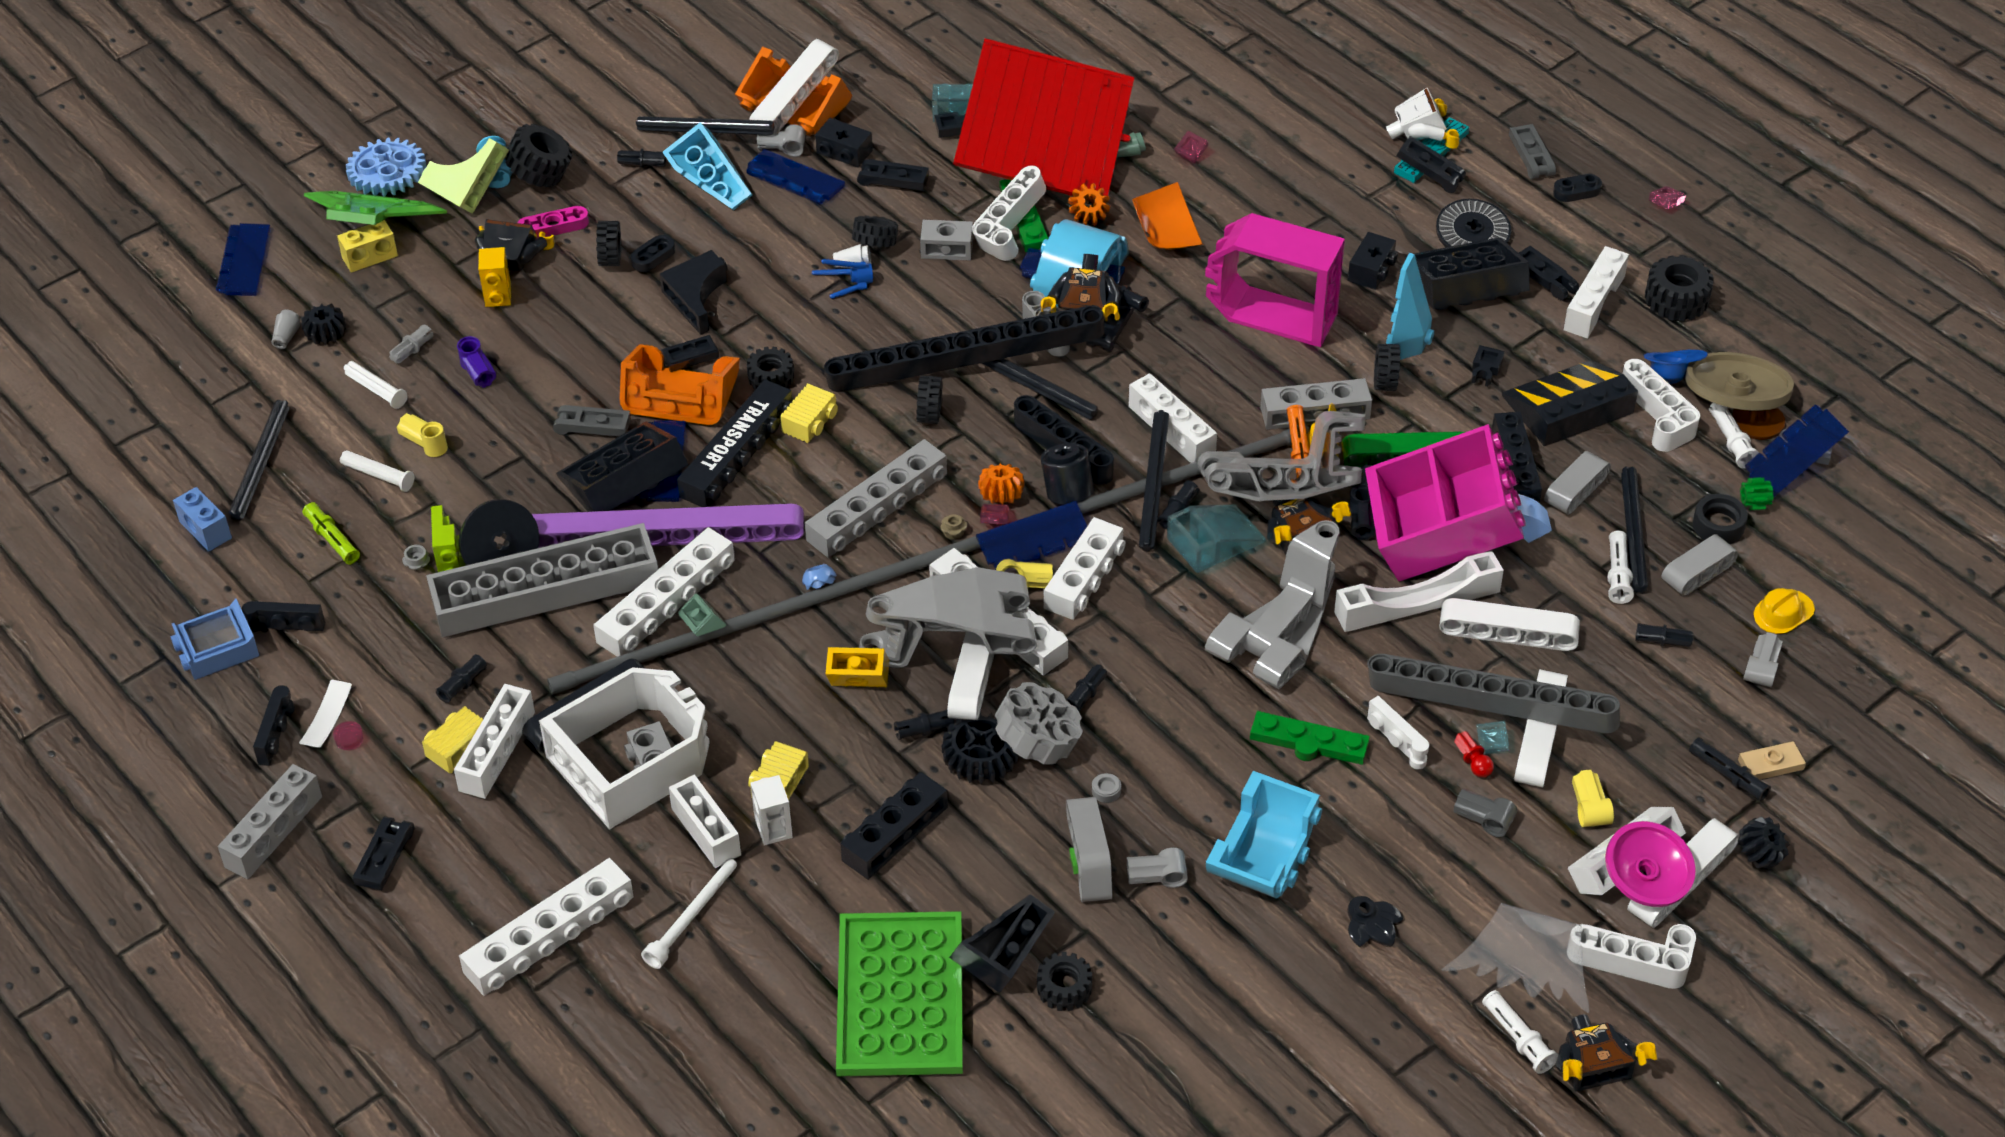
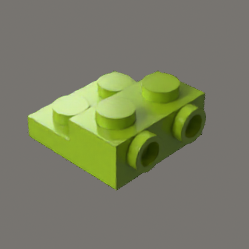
M442 505L431 506L432 548L437 571L442 572L466 566L459 550V535H456L455 526L451 524L450 517L444 516Z

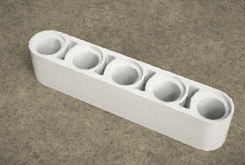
M819 39L812 41L752 113L749 120H772L775 126L773 134L779 133L835 65L839 57V51Z
M1450 598L1442 604L1439 627L1444 634L1450 636L1570 651L1578 646L1580 620L1577 616L1569 613Z
M966 632L948 699V718L978 720L994 654L988 652L982 638L974 632Z
M1539 669L1537 681L1566 687L1568 675ZM1527 720L1514 782L1543 788L1557 724Z
M1712 819L1687 843L1694 858L1696 871L1694 883L1689 892L1680 901L1665 907L1646 906L1631 900L1627 910L1652 928H1655L1734 850L1740 835L1717 819Z

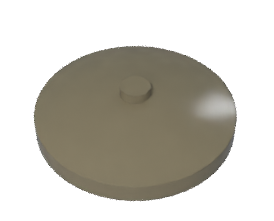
M1732 352L1708 353L1706 358L1690 362L1685 377L1689 388L1700 397L1722 406L1742 410H1768L1780 407L1790 400L1794 387L1792 377L1780 366L1756 356Z

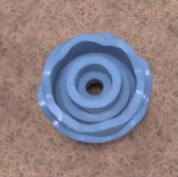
M827 564L818 565L805 571L802 583L803 585L805 584L807 590L810 587L817 589L825 583L832 584L837 575Z

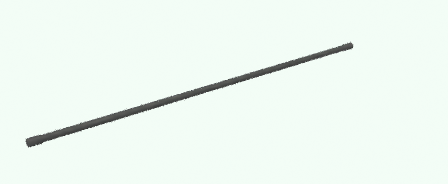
M1305 424L1306 432H1307L1306 434H1308L1309 428H1308V426ZM1290 429L1226 452H1240L1244 458H1250L1282 446L1292 445ZM1198 461L1164 472L1162 487L1202 474L1198 468ZM1208 461L1205 464L1204 469H1206L1212 463H1217V461ZM1146 479L724 620L727 624L725 627L698 637L692 631L576 671H569L548 678L551 694L554 695L577 687L579 684L594 680L628 659L634 658L640 663H644L928 567L929 564L953 548L963 555L1144 494Z

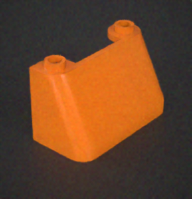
M763 46L735 93V96L741 102L740 106L750 112L756 110L791 68L785 59L773 58L774 52ZM832 74L830 78L825 76L788 120L787 124L803 127L807 136L815 135L829 118L834 119L848 105L852 98V94L842 78Z
M639 344L621 362L620 405L623 410L630 411V414L713 425L724 414L739 373L740 358L724 356L717 359L713 365L712 374L687 370L670 372L669 368L664 367L663 354L657 347Z

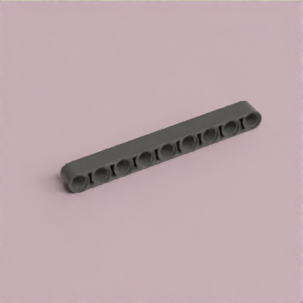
M1376 654L1368 660L1370 686L1379 692L1600 733H1612L1620 727V702L1615 696L1388 654Z

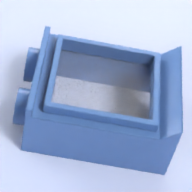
M237 599L228 607L178 625L172 623L175 635L170 636L176 652L182 651L183 654L179 655L184 671H191L194 680L259 656L254 635Z

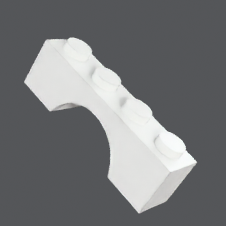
M1607 246L1604 247L1567 308L1564 331L1588 339L1597 324L1610 290L1616 292L1625 277L1629 254Z

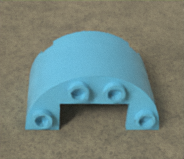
M1068 219L1061 221L1059 224L1055 223L1049 239H1045L1041 245L1042 255L1037 272L1032 276L1030 288H1033V291L1041 292L1047 297L1052 286L1063 273L1068 272L1069 267L1082 268L1083 254L1098 255L1097 270L1106 271L1109 265L1119 269L1129 254L1127 239L1118 234Z
M1253 771L1241 793V810L1225 841L1217 839L1206 861L1207 872L1271 897L1279 898L1287 887H1294L1298 877L1297 868L1299 863L1304 865L1308 858L1310 848L1306 846L1313 825L1318 824L1322 814V808L1318 807L1320 795Z

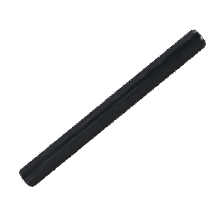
M639 116L636 121L639 131L688 132L700 122L712 133L772 135L775 130L772 120Z
M1005 358L981 363L1089 420H1092L1098 413V407L1095 404Z
M278 399L273 405L230 507L229 514L233 520L241 521L245 517L290 409L286 400Z
M1159 410L1153 415L1139 547L1145 551L1154 549L1169 424V413L1164 412V410Z
M1625 466L1622 469L1621 478L1629 563L1633 574L1631 584L1635 593L1640 592L1643 594L1647 591L1648 580L1637 470L1633 466Z

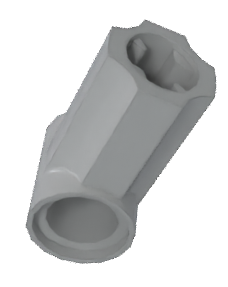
M1767 632L1764 635L1758 636L1753 656L1750 655L1743 680L1772 688L1779 664L1777 660L1783 643L1776 634Z
M1166 848L1159 855L1127 857L1129 884L1162 882L1164 886L1169 888L1184 885L1188 880L1184 851L1179 848Z

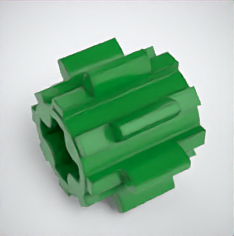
M1758 477L1748 478L1747 482L1741 483L1740 499L1745 507H1749V510H1766L1767 505H1772L1774 496L1770 481H1764V478Z

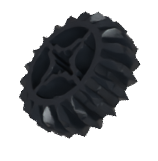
M980 712L978 720L957 719L956 724H950L948 732H944L943 744L941 745L943 761L945 765H948L950 773H957L959 780L967 777L969 783L974 779L979 780L981 785L985 779H989L994 783L996 776L1004 779L1006 772H1012L1014 764H1017L1019 755L1013 752L1012 747L999 737L995 729L997 719H994L992 713L988 717H984ZM1002 746L1003 748L998 753H996L997 748Z

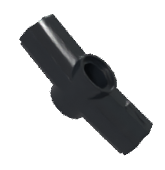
M1364 465L1361 468V483L1353 486L1350 495L1351 535L1357 537L1358 540H1368L1371 536H1375L1376 532L1365 468L1371 467L1370 465Z

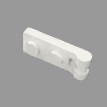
M1379 696L1370 700L1367 719L1371 726L1380 730L1394 747H1398L1409 757V764L1412 768L1423 769L1427 764L1429 742Z

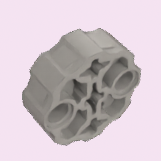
M1032 682L1022 683L1018 688H1010L995 713L997 719L995 729L999 737L1012 747L1013 752L1025 759L1037 760L1042 764H1056L1059 759L1067 758L1083 732L1080 727L1082 717L1079 711L1065 699L1063 694L1053 688L1041 687Z

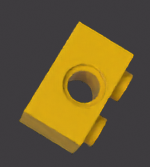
M505 247L479 249L478 270L485 307L511 305V281Z
M828 647L826 676L831 686L887 687L890 660L883 648Z

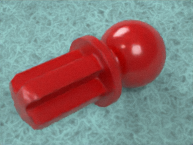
M1468 732L1458 733L1454 743L1464 755V762L1467 764L1471 763L1472 773L1480 778L1491 775L1494 770V762L1489 756L1483 755L1485 752L1484 748L1481 745H1477Z

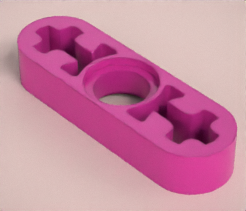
M573 206L524 217L517 223L532 225L538 238L540 232H545V237H550L551 235L584 229L589 224V218L586 208ZM549 222H559L556 225H547Z

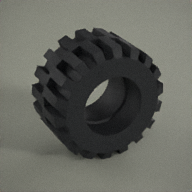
M525 124L517 128L507 148L509 151L504 159L506 160V165L511 168L510 171L521 180L539 187H551V185L555 186L561 181L572 159V148L563 139L564 137L557 134L554 130L542 125Z
M1672 255L1668 256L1667 259H1659L1658 262L1652 265L1649 271L1645 290L1647 306H1651L1650 310L1657 312L1658 316L1662 318L1667 317L1668 320L1672 321L1674 319L1679 321H1685V319L1693 320L1696 316L1700 317L1708 309L1714 283L1713 274H1710L1711 270L1708 267H1704L1703 262H1697L1695 258H1686L1683 255H1679V257Z

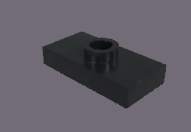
M710 335L661 349L664 361L670 372L719 358V351Z

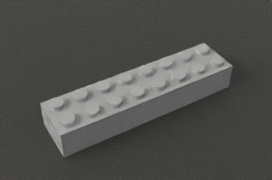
M641 523L426 576L442 637L633 591L658 570V566L645 525Z

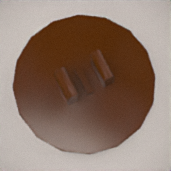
M1779 408L1768 410L1734 409L1732 413L1739 429L1751 439H1772L1778 436L1785 427V417Z

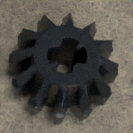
M321 303L319 307L312 306L311 311H304V317L301 319L302 329L307 340L314 341L315 345L323 342L325 345L329 341L336 342L337 337H343L344 330H346V320L340 308H335L333 304L324 306Z
M1763 817L1754 818L1739 830L1740 838L1737 841L1743 847L1741 852L1747 855L1748 862H1754L1757 869L1761 867L1765 869L1772 868L1789 855L1787 847L1790 844L1784 837L1786 833H1783L1780 830V824H1774L1770 817L1765 819Z

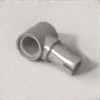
M790 125L785 131H779V133L757 135L758 149L779 148L786 155L797 157L803 153L806 131L799 125Z

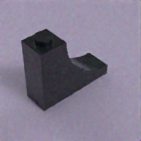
M713 250L659 273L662 293L700 335L709 331L708 314L703 307L706 299L716 288L727 282V264Z

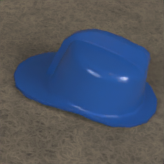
M1680 350L1644 354V358L1650 360L1651 368L1669 384L1677 383L1686 377L1687 367L1690 362L1699 361L1708 356L1707 352L1703 350Z

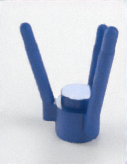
M822 259V264L850 267V269L812 271V275H850L851 282L857 283L854 286L830 294L831 299L857 290L867 289V284L873 283L871 263L866 264V262Z

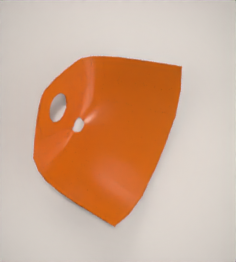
M1178 182L1132 199L1144 234L1147 232L1150 237L1146 236V239L1152 246L1169 250L1203 245Z

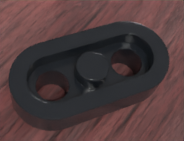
M1590 173L1562 178L1554 183L1553 196L1562 202L1593 198L1600 194L1602 181L1598 176Z
M658 235L634 250L631 254L632 267L637 271L647 272L670 258L675 253L673 238L668 235Z

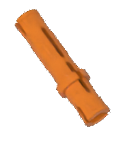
M1291 405L1286 409L1293 449L1291 459H1301V451L1303 459L1309 455L1310 450L1307 441L1303 406ZM1295 468L1296 479L1299 478L1302 473V469Z

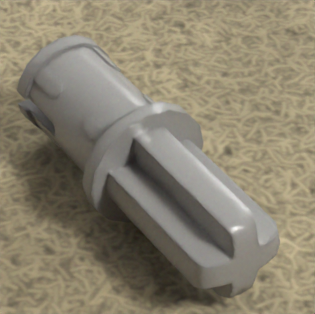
M421 325L411 335L404 336L402 342L389 352V358L396 364H399L412 353H418L420 347L433 338V332L426 335L431 328L427 325Z

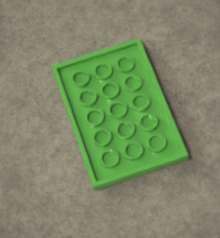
M961 911L840 914L836 1047L837 1076L963 1074L962 966L949 958L962 942Z

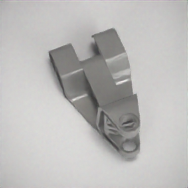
M1325 411L1319 414L1316 418L1309 455L1303 459L1244 458L1240 452L1208 451L1201 454L1198 458V468L1213 491L1259 502L1264 500L1304 499L1360 484L1362 469L1354 466L1339 465L1340 459L1336 454H1339L1341 451L1340 446L1337 444L1341 442V435L1338 432L1365 430L1366 415L1337 411ZM1322 453H1323V460H1322V465H1323V467H1321ZM1208 461H1217V463H1212L1206 469H1204L1205 464ZM1271 467L1275 469V473L1271 478L1266 479L1262 477V473L1266 468ZM1293 469H1302L1299 478H1289V474Z
M1323 520L1297 535L1288 546L1280 580V588L1283 591L1272 601L1244 618L1229 612L1208 637L1205 651L1227 663L1231 662L1238 654L1242 655L1245 651H1248L1260 657L1253 669L1255 677L1277 689L1282 688L1306 664L1335 578V564L1331 560L1339 540L1338 525L1332 521ZM1329 531L1333 536L1325 538L1319 535V533Z
M975 567L932 576L874 596L868 601L866 617L874 624L886 626V629L862 636L859 648H865L864 646L867 644H874L878 648H883L890 660L889 666L902 668L908 665L924 631H961L978 634L991 654L1031 653L1037 647L1033 622L1029 619L1013 617L1012 614L1005 612L1022 611L1029 606L1027 580L1020 574ZM882 607L887 612L879 614L874 612L872 608Z

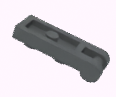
M1529 124L1510 128L1509 137L1527 168L1529 178L1536 179L1540 175L1554 176L1556 174L1554 161L1534 125Z
M562 405L558 409V419L554 422L553 430L560 435L576 432L621 436L628 430L631 414L627 410Z

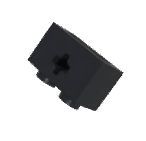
M829 118L815 134L816 153L858 168L873 151L872 132Z
M1367 232L1349 262L1348 281L1376 290L1380 282L1386 280L1390 265L1394 266L1397 261L1398 252L1395 251L1396 240Z

